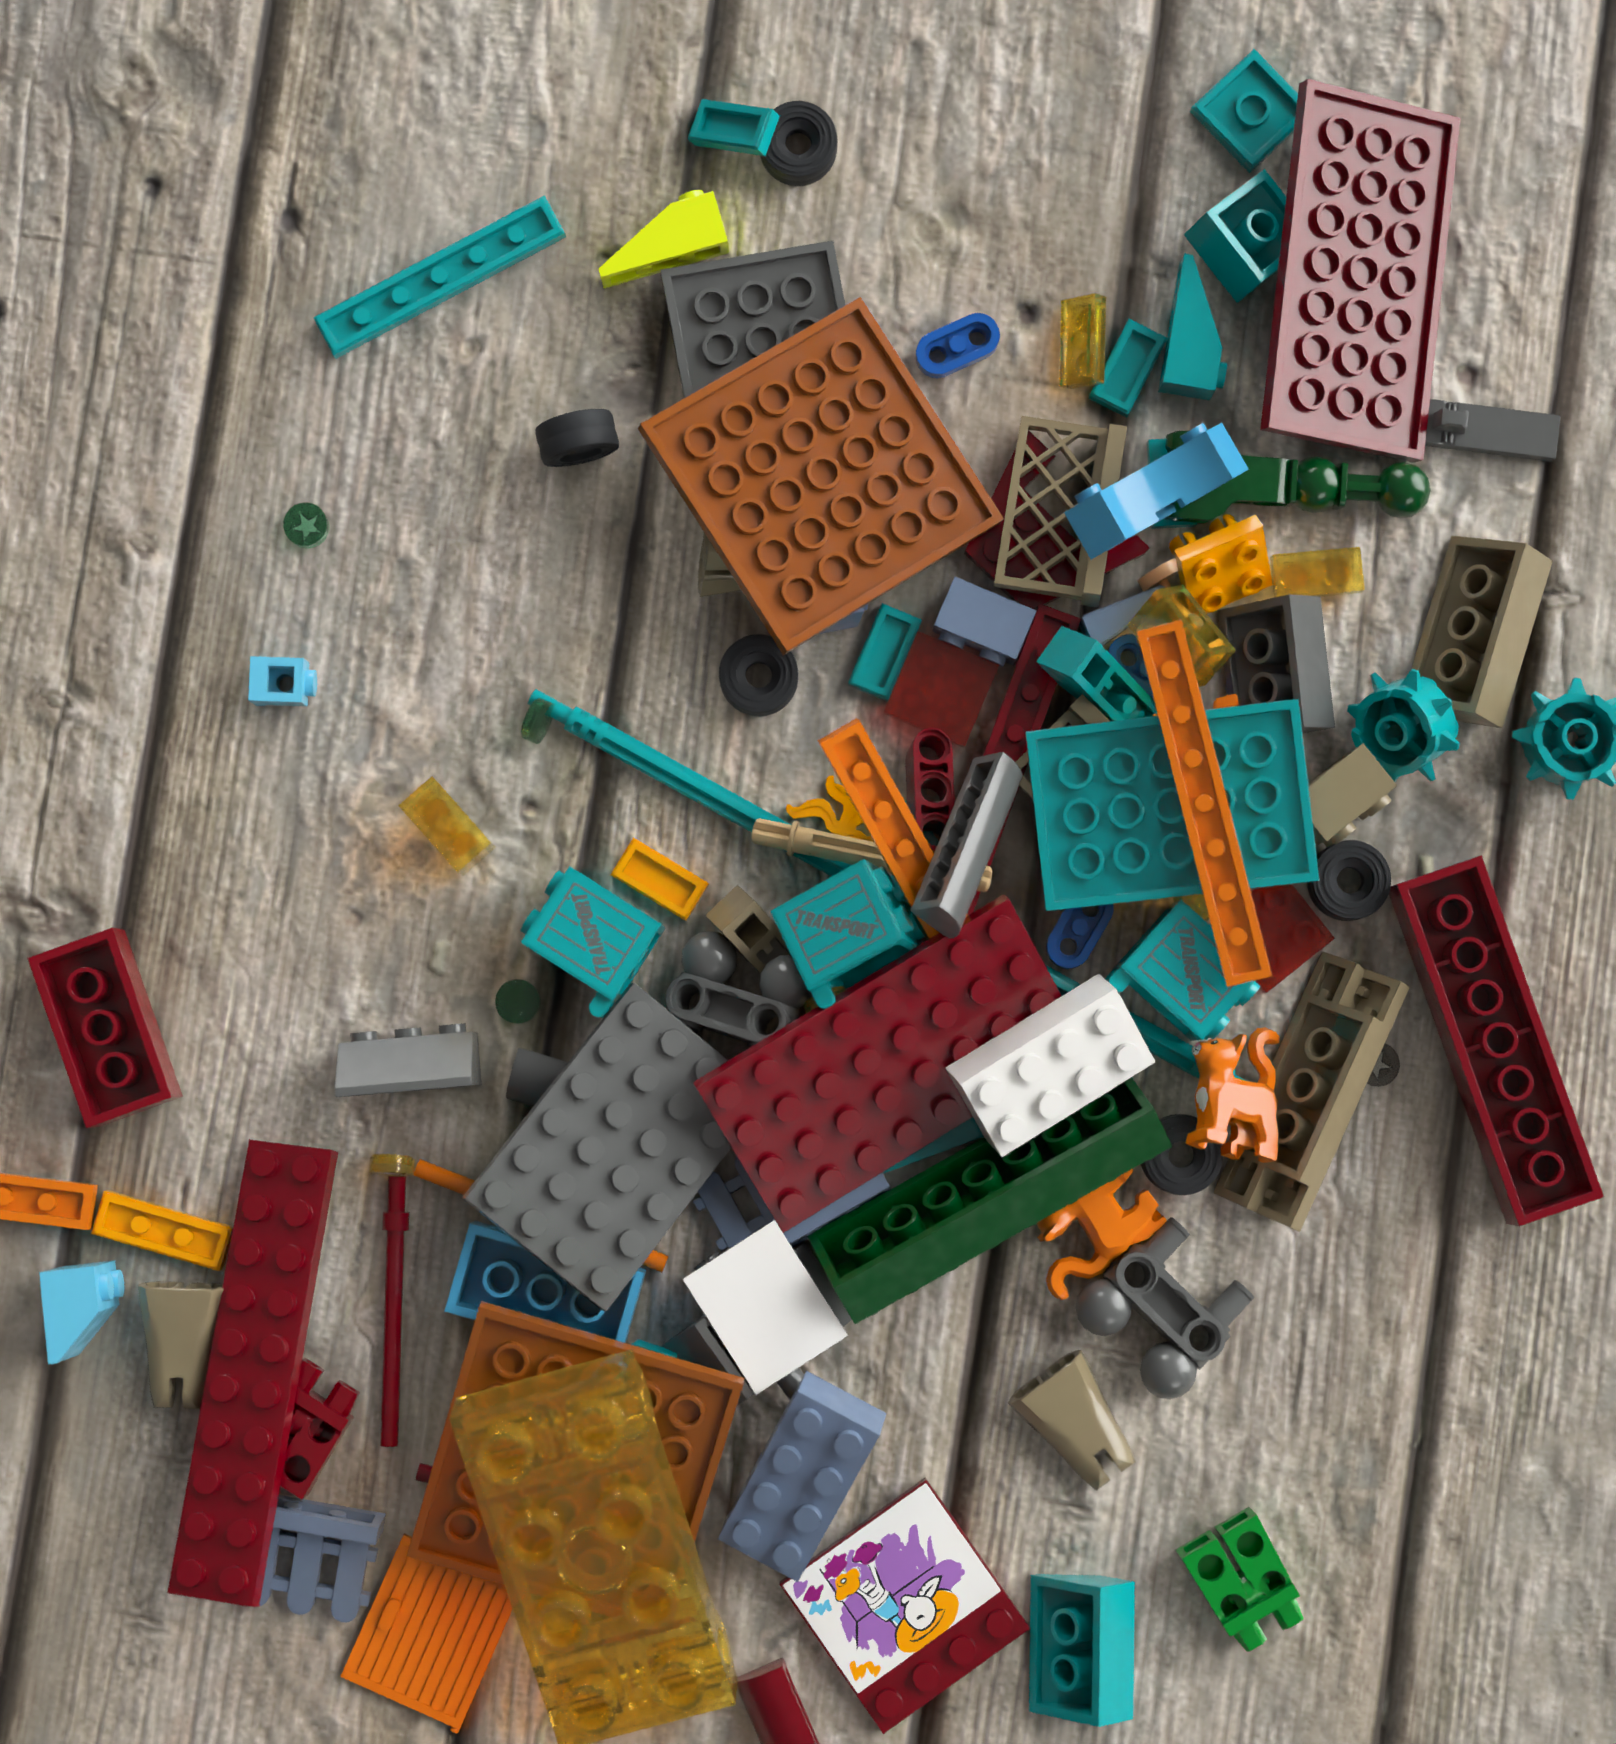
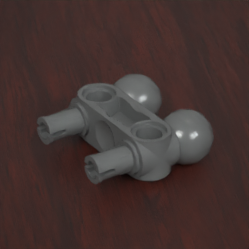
M700 932L691 937L684 946L681 959L684 972H681L680 976L672 981L667 989L665 999L670 1013L696 1034L698 1031L703 1032V1029L747 1042L749 1047L772 1035H767L766 1030L769 1021L774 1017H779V1025L776 1031L800 1018L801 1011L798 1009L808 1004L813 995L811 991H808L791 955L778 956L766 964L760 973L759 987L762 996L723 984L731 978L737 967L738 955L735 947L720 932ZM700 992L699 1003L690 1010V999L694 994Z
M1172 1217L1144 1245L1142 1243L1138 1245L1134 1243L1123 1254L1118 1256L1112 1262L1110 1268L1103 1274L1102 1279L1092 1280L1085 1285L1077 1296L1075 1306L1078 1320L1092 1334L1100 1336L1116 1334L1128 1323L1133 1308L1167 1341L1154 1345L1146 1352L1141 1362L1140 1373L1142 1382L1150 1393L1158 1398L1168 1400L1179 1398L1191 1389L1196 1379L1197 1369L1200 1370L1209 1360L1214 1359L1221 1353L1225 1342L1231 1337L1228 1326L1254 1299L1252 1293L1237 1280H1234L1209 1308L1202 1306L1165 1270L1166 1267L1163 1264L1190 1235ZM1132 1262L1141 1265L1144 1271V1280L1135 1288L1128 1285L1124 1277L1126 1267ZM1201 1325L1208 1332L1209 1338L1206 1346L1197 1351L1190 1344L1189 1336L1194 1327Z

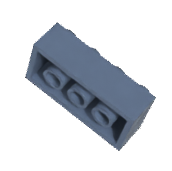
M806 1371L732 1505L718 1540L798 1582L879 1438L887 1413Z

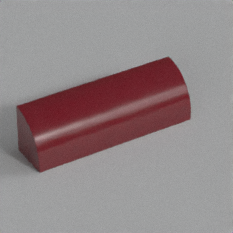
M783 1657L733 1679L761 1744H820Z

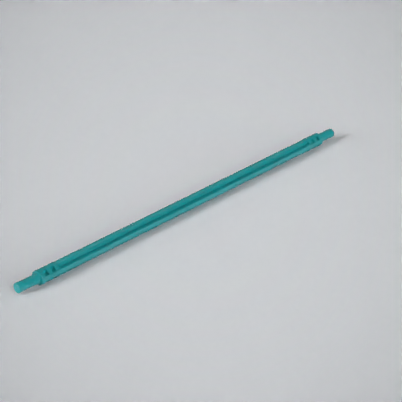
M537 689L533 691L528 700V705L564 724V730L751 833L756 819L759 818L789 824L577 706L572 709ZM799 853L793 854V856L831 877L853 865ZM906 898L903 899L902 901L908 913H913L911 912V907L907 902ZM1045 965L1061 996L1081 985ZM1129 1011L1152 1054L1199 1079V1071L1192 1052L1194 1046ZM1234 1069L1233 1075H1234L1235 1078H1238V1079L1247 1081V1080H1245V1079L1239 1077L1238 1075H1236V1074H1235L1236 1069Z

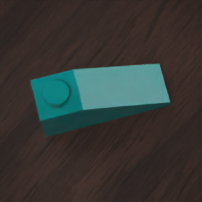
M1184 253L1178 267L1167 334L1168 339L1165 346L1158 392L1210 401L1216 388L1223 389L1227 373V363L1220 362L1223 347L1194 256Z
M1061 626L1036 661L1062 688L1076 699L1083 694L1110 721L1152 717L1153 714H1157L1155 701L1093 638Z

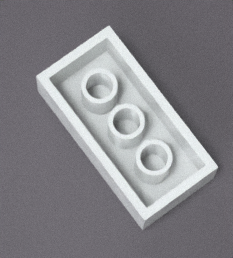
M1097 974L947 1066L946 1070L986 1141L1003 1157L1155 1063V1060L1117 989Z

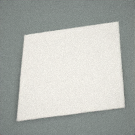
M775 1220L683 1279L756 1395L848 1336Z

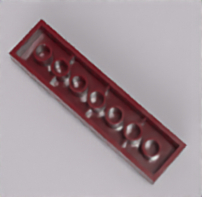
M1482 855L1391 886L1389 896L1506 1224L1520 1227L1603 1198L1604 1194Z

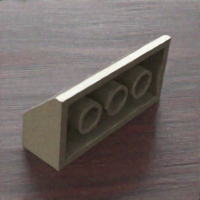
M1451 536L1411 670H1418L1420 677L1424 676L1435 681L1437 687L1441 689L1445 696L1452 700V708L1458 721L1503 728L1553 562L1527 543Z

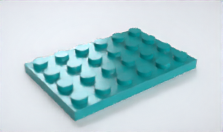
M1299 699L1205 710L1249 887L1258 888L1319 881ZM1158 716L1026 732L1046 911L1203 894Z

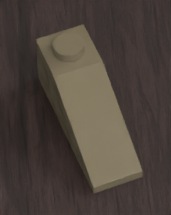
M738 885L705 915L759 973L774 958L781 955H791L774 921ZM813 996L808 1004L798 1009L801 1011L800 1017L818 1006L816 1002L811 1003L814 1001Z

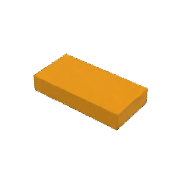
M634 837L610 874L615 879L686 922L709 886L708 882Z

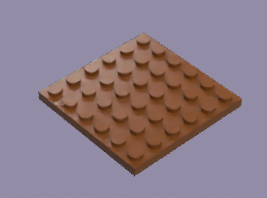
M861 297L640 423L638 427L640 434L783 656L999 525L1004 520Z
M481 1301L407 1556L667 1632L742 1391L744 1378Z

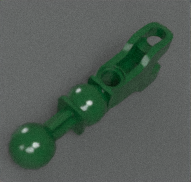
M1175 431L1166 435L1165 446L1168 453L1184 444L1180 436L1188 431ZM1241 455L1249 470L1183 508H1180L1177 501L1172 503L1176 512L1164 519L1205 524L1223 514L1232 504L1290 507L1295 504L1304 511L1317 513L1324 512L1329 508L1339 510L1345 507L1346 500L1377 502L1380 508L1388 515L1397 518H1408L1422 511L1428 503L1431 489L1426 474L1416 465L1406 462L1394 463L1385 468L1378 476L1348 474V463L1341 462L1335 466L1328 459L1320 457L1305 458L1298 462L1296 459Z

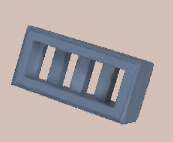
M1160 585L1087 613L1081 618L1079 623L1080 630L1083 635L1093 638L1102 646H1105L1160 605L1168 595L1165 586Z

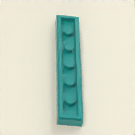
M544 195L313 317L333 356L337 359L566 238V234Z

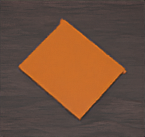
M404 1533L340 1677L451 1726L450 1731L458 1734L521 1589L408 1557L407 1553L412 1537Z

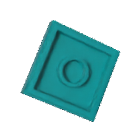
M1253 49L1191 107L1190 113L1251 173L1294 133L1298 93Z

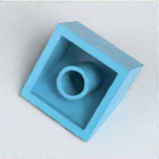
M115 1260L62 1266L39 1272L48 1364L59 1363L80 1355L120 1305L119 1297L124 1295V1277L121 1270H116Z

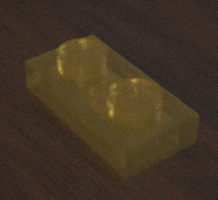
M1093 293L1061 300L1060 387L1071 390L1104 383L1106 296Z
M1360 547L1274 554L1270 557L1274 597L1288 594L1324 597L1356 594L1365 591Z

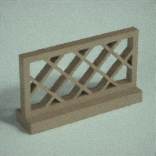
M1021 416L994 587L1081 600L1080 605L1098 607L1108 551L1090 559L1080 540L1067 548L1053 530L1068 520L1065 513L1048 523L1035 505L1054 492L1067 510L1076 506L1072 504L1060 487L1080 475L1088 487L1098 483L1102 490L1118 482L1127 426L1110 424L1109 429ZM1028 430L1047 432L1055 445L1036 457L1026 444ZM1058 434L1066 435L1067 437L1062 440ZM1078 438L1098 440L1096 454L1081 464L1067 447ZM1061 451L1074 469L1055 481L1042 463ZM1025 454L1030 462L1022 467ZM1094 464L1091 478L1086 469ZM1036 468L1049 486L1030 499L1019 483L1021 477ZM1018 495L1024 504L1015 509ZM1029 510L1042 528L1023 541L1012 527L1013 520ZM1048 534L1061 553L1041 565L1028 547ZM1010 538H1012L1017 546L1008 551ZM1081 548L1078 562L1072 553ZM1020 552H1023L1036 569L1023 579L1004 576L1007 561ZM1066 558L1077 572L1075 587L1056 584L1047 571ZM1039 576H1041L1042 579H1043L1045 582L1034 581V580H1035L1036 578H1038Z

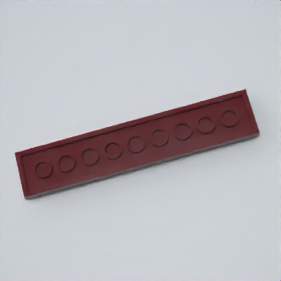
M249 1139L223 1281V1293L219 1303L167 1591L168 1594L247 1607H259L336 1170L337 1151Z

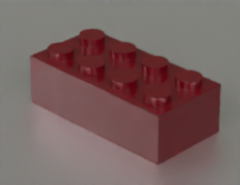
M112 927L27 958L86 1128L101 1127L183 1097L125 930Z

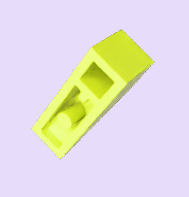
M702 190L689 191L678 197L679 201L670 203L599 268L603 288L661 273V269L689 265L729 253L728 239L714 191L704 193Z

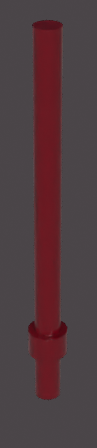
M388 1176L387 1211L383 1212L382 1230L387 1231L380 1446L397 1447L399 1437L405 1231L409 1230L410 1212H405L406 1176Z

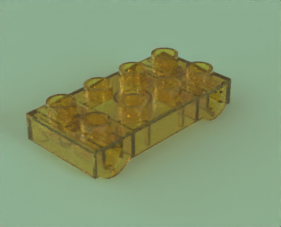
M633 1349L457 1397L449 1419L557 1743L590 1744L736 1705L738 1678L734 1669L727 1633L710 1594L657 1428L649 1389L644 1374L635 1359Z

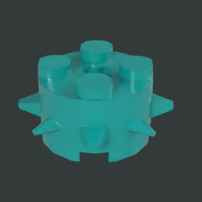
M1412 669L1405 678L1389 684L1374 672L1370 675L1374 692L1369 694L1360 703L1349 704L1347 712L1356 720L1355 728L1351 730V737L1355 748L1364 743L1394 782L1400 776L1414 773L1417 770L1430 782L1435 780L1432 761L1440 757L1445 751L1458 750L1460 745L1455 739L1458 735L1459 723L1452 708V700L1445 696L1433 679L1424 676L1420 677L1418 670Z
M1573 678L1566 694L1554 700L1534 691L1530 696L1536 711L1527 721L1525 728L1512 731V738L1521 742L1524 755L1531 766L1526 778L1532 781L1542 777L1555 785H1561L1566 800H1574L1581 784L1595 778L1611 787L1614 786L1616 780L1611 768L1616 763V697L1605 701L1600 696L1587 695L1581 678ZM1574 731L1578 738L1574 742L1575 746L1572 747L1567 739L1568 733Z

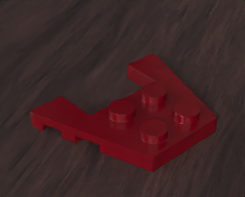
M1028 430L1026 444L1038 457L1047 451L1048 448ZM1016 448L991 497L1004 519ZM1025 454L1022 467L1030 462ZM1053 455L1043 462L1042 465L1047 468L1056 456ZM1036 468L1021 477L1019 483L1030 499L1032 496L1025 489L1040 475ZM1018 495L1015 509L1024 504ZM1039 503L1035 505L1048 523L1054 520ZM1029 510L1013 520L1012 527L1023 541L1042 528ZM1004 520L999 525L969 542L964 553L993 582L995 580ZM1061 525L1053 529L1067 548L1077 541ZM1048 534L1028 547L1041 565L1061 553ZM1135 534L1109 549L1104 575L1132 560L1144 556L1150 547ZM1010 538L1008 551L1017 546L1012 538ZM1081 548L1072 553L1078 562ZM1020 552L1007 561L1004 576L1023 579L1036 569L1023 552ZM1066 558L1047 571L1056 584L1075 587L1077 572ZM1039 576L1038 578H1036V579L1034 580V581L1045 582V581L1042 579L1041 576ZM1000 588L1011 600L1034 610H1037L1040 603L1047 605L1060 598Z

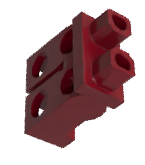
M307 1358L302 1359L289 1438L291 1436L293 1439L286 1450L280 1485L301 1500L311 1492L325 1464L354 1419V1416L350 1413L360 1393L341 1380L337 1381L327 1399L313 1391V1388L325 1370Z

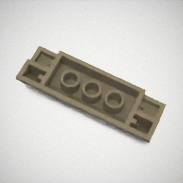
M1322 951L1272 1062L1276 1076L1274 1093L1277 1099L1276 1121L1279 1134L1277 1161L1262 1163L1258 1161L1259 1157L1255 1156V1149L1244 1150L1239 1160L1228 1159L1213 1192L1214 1194L1274 1222H1278L1298 1232L1301 1231L1410 987L1402 981L1365 969L1355 962Z

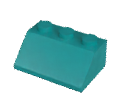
M1031 1575L1029 1712L1096 1727L1133 1720L1135 1581L1101 1575Z

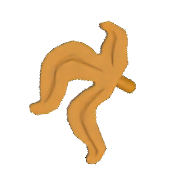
M829 775L826 780V790L830 797L843 805L840 820H836L830 803L825 799L807 800L799 807H792L790 804L786 806L787 814L793 819L821 818L830 833L874 842L871 836H866L862 831L856 830V827L861 825L863 821L843 786L834 783V776Z

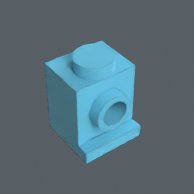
M250 656L248 701L256 706L308 707V696L315 697L317 693L316 670H309L310 663L304 658ZM287 676L292 677L294 680L292 689L286 692L281 691L279 687L281 679Z

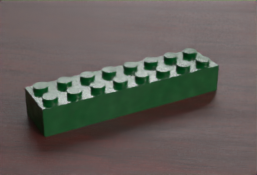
M1131 1077L1003 1157L983 1137L808 1235V1238L835 1292L854 1324H857L903 1297L916 1292L921 1287L944 1274L957 1269L960 1265L985 1251L996 1247L1008 1238L1035 1225L1065 1206L1073 1204L1078 1199L1106 1183L1114 1181L1117 1177L1153 1159L1158 1154L1171 1148L1172 1145L1154 1107Z

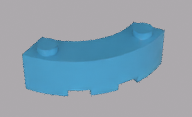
M1202 423L1180 436L1184 443L1183 445L1103 490L1096 483L1074 496L1078 504L1064 513L1090 559L1099 556L1176 512L1172 503L1177 501L1180 508H1183L1249 470L1223 423L1209 430Z

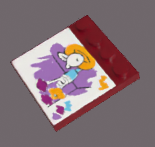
M926 1477L810 1559L798 1582L785 1577L779 1583L883 1734L1031 1629Z

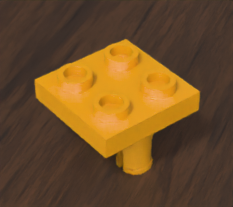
M1230 514L1223 515V521L1227 527H1224L1220 519L1217 518L1211 522L1209 526L1210 534L1197 540L1193 533L1184 532L1182 535L1187 543L1186 545H1184L1179 535L1170 541L1169 549L1176 559L1183 598L1196 618L1215 612L1221 607L1256 594L1273 585L1264 528L1256 515L1236 522L1235 518Z

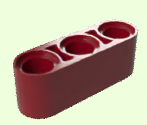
M931 727L918 732L906 753L907 806L922 832L932 831L941 838L955 805L953 747L951 739L944 731ZM929 747L933 749L938 756V760L926 759L920 753L919 748ZM921 789H932L940 798V802L932 803L924 799ZM929 844L933 853H935L937 846Z

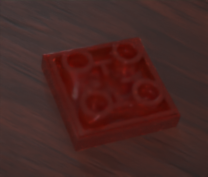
M918 631L883 714L921 730L931 727L938 728L949 736L952 743L965 747L999 665Z
M1292 884L1258 887L1251 890L1272 973L1271 977L1255 981L1260 985V990L1264 994L1335 939Z

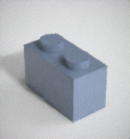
M954 577L932 632L940 635L938 638L939 642L951 648L963 650L965 645L980 651L979 658L989 664L1003 667L1006 662L1013 665L1037 610Z

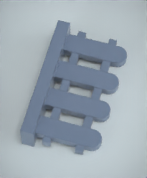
M737 1156L735 1157V1167L739 1175L724 1183L716 1172H712L698 1191L701 1197L693 1201L699 1212L707 1208L723 1237L715 1242L721 1252L727 1248H732L774 1221L772 1214ZM880 1173L783 1234L791 1247L794 1248L808 1240V1235L889 1191L891 1187L883 1173ZM744 1186L747 1187L761 1212L760 1216L747 1223L731 1196L732 1193Z
M279 1495L259 1607L268 1601L272 1590L288 1592L287 1606L295 1614L303 1615L308 1613L312 1609L316 1598L332 1600L331 1613L337 1621L344 1623L352 1621L356 1617L360 1605L368 1607L370 1603L371 1592L363 1591L367 1561L375 1562L377 1559L378 1548L370 1547V1545L377 1544L384 1530L386 1513ZM282 1529L291 1530V1531H297V1534H296V1533H291V1532H285V1531H282ZM326 1537L342 1539V1541L326 1539ZM279 1546L295 1548L290 1577L275 1575ZM323 1553L339 1556L335 1585L319 1583Z

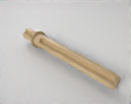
M759 818L756 819L753 825L751 835L753 843L786 850L787 856L792 857L794 853L848 864H855L865 859L875 866H883L887 872H891L874 842L801 827L799 821H794L790 825ZM986 866L977 891H988L992 880V868L990 866Z

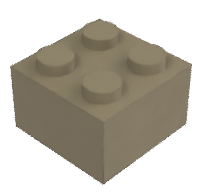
M1364 743L1347 752L1308 783L1315 846L1322 843L1326 847L1333 844L1336 845L1356 829L1352 823L1353 820L1357 817L1361 820L1366 819L1368 816L1372 817L1392 801L1387 794L1397 785Z

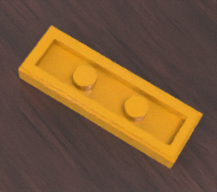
M105 1190L91 1234L221 1271L230 1246L233 1227Z

